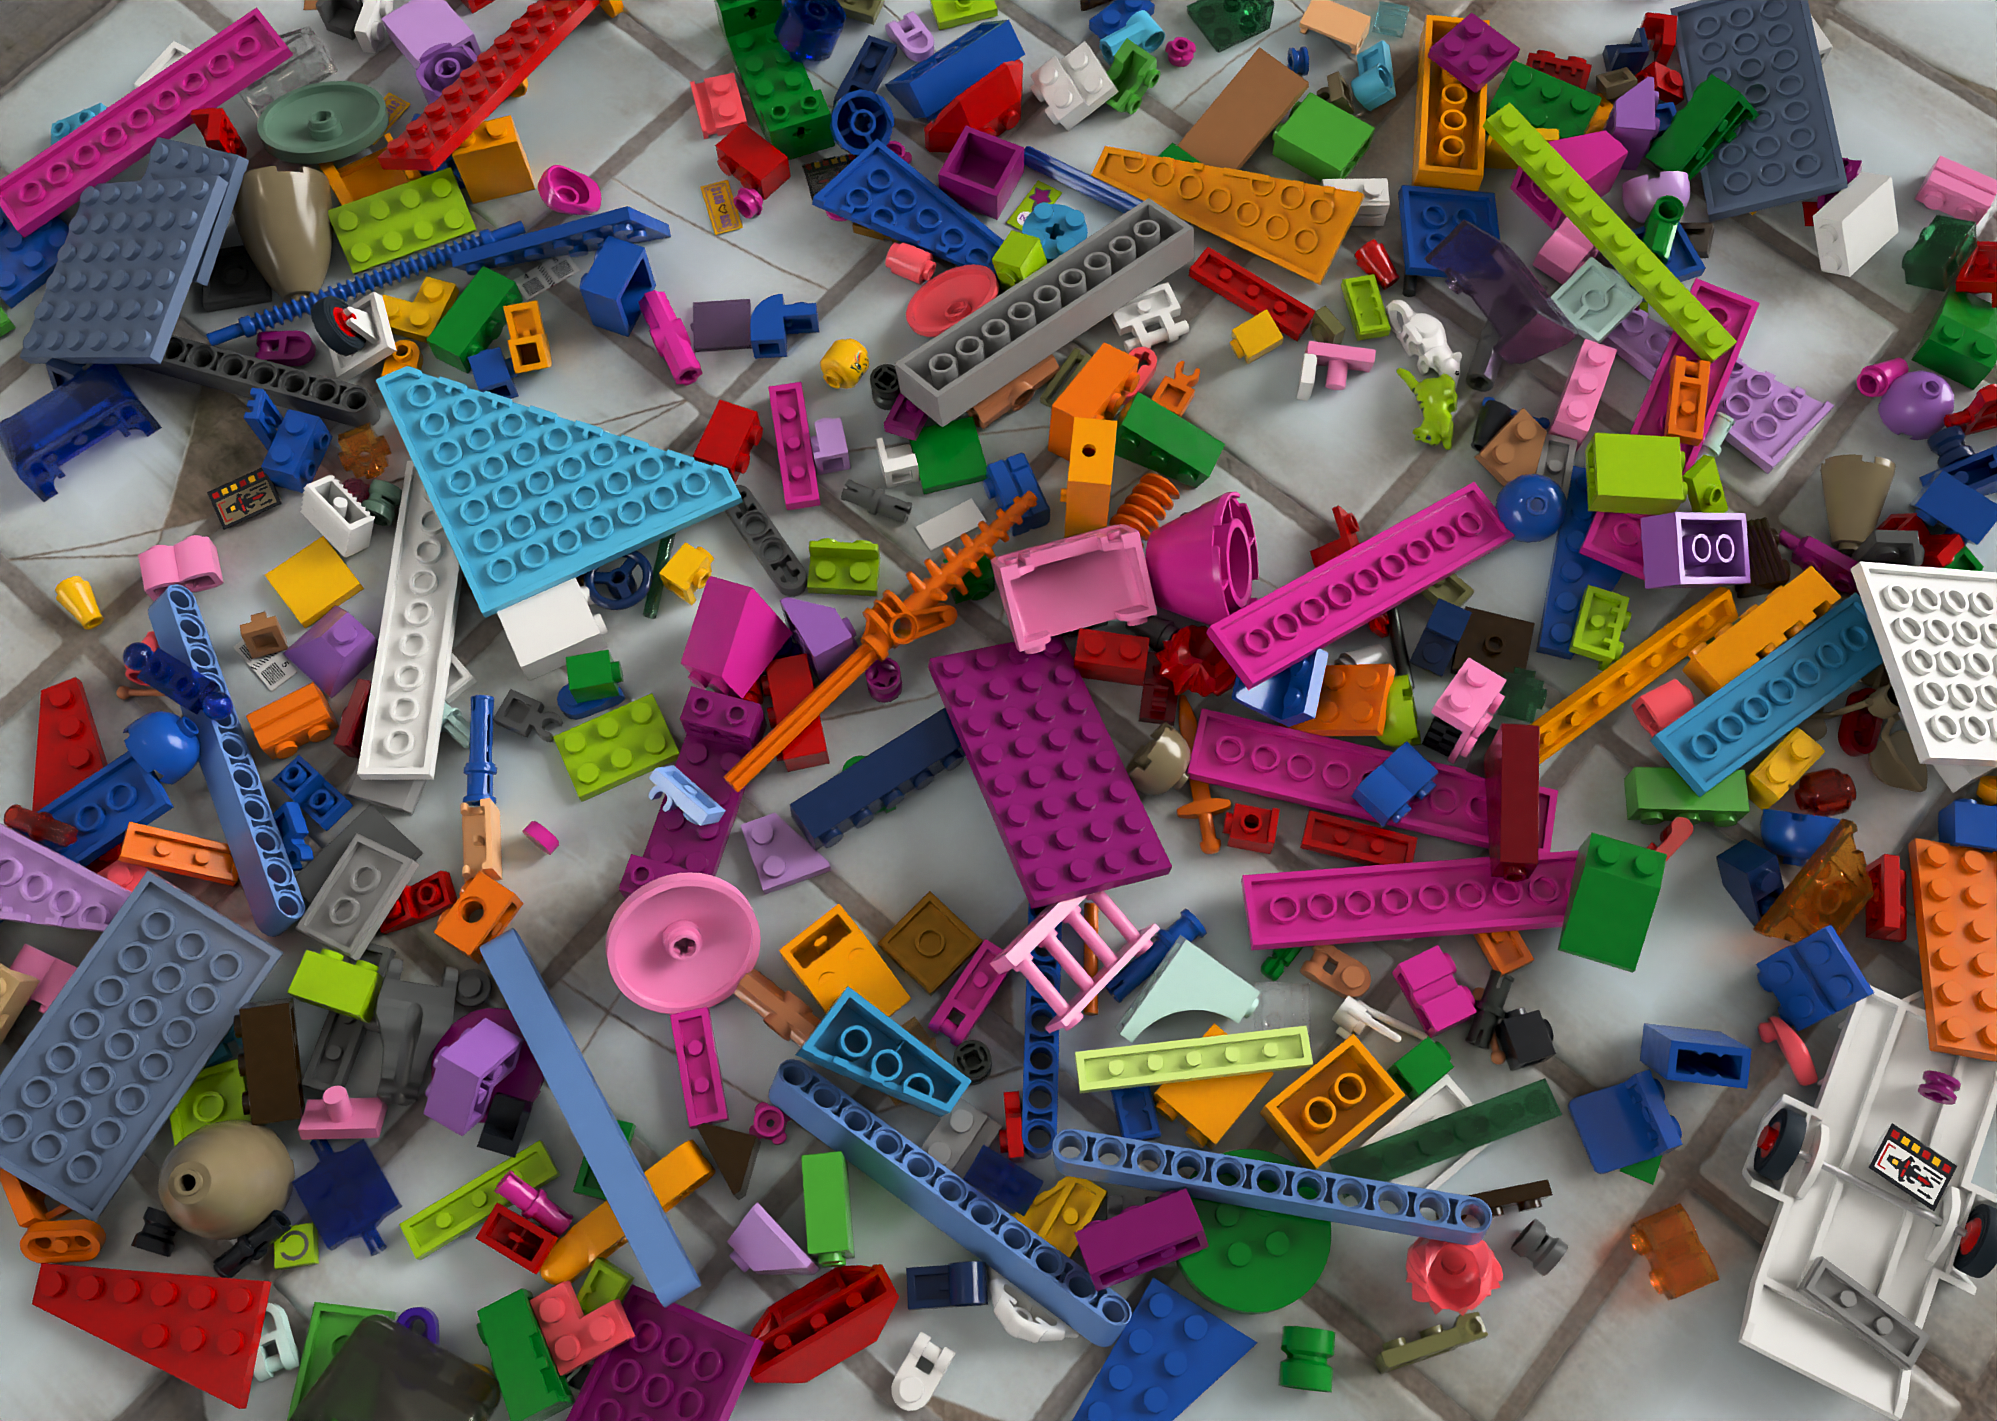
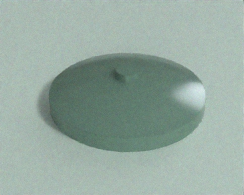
M350 81L320 82L297 88L274 100L260 115L257 131L265 150L280 160L298 164L326 163L352 156L371 146L385 132L389 123V113L384 98L372 87Z

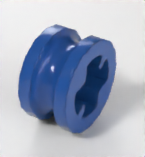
M1303 46L1298 51L1295 48H1289L1287 57L1288 68L1296 74L1301 73L1302 76H1307L1309 72L1307 48Z

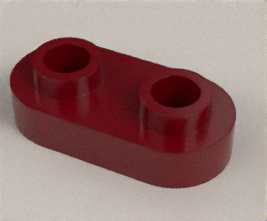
M1864 688L1850 693L1845 707L1869 698L1876 690ZM1868 707L1843 714L1838 730V742L1842 750L1852 757L1873 752L1877 746L1883 719L1873 716L1869 712Z

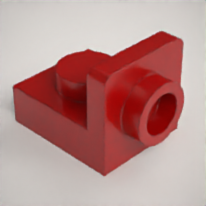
M1647 12L1640 28H1645L1647 40H1651L1650 51L1655 52L1654 61L1667 66L1676 43L1677 16Z

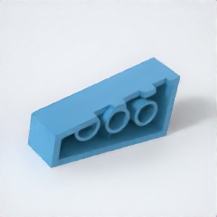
M849 986L839 995L795 1054L938 1117L951 1112L972 1082V1080Z

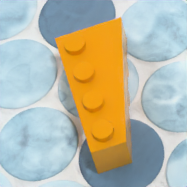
M1811 565L1784 587L1781 585L1772 591L1761 605L1754 604L1739 617L1741 620L1736 624L1732 625L1730 622L1714 634L1715 640L1707 645L1703 641L1687 654L1690 661L1684 666L1682 671L1708 698L1825 615L1842 597Z

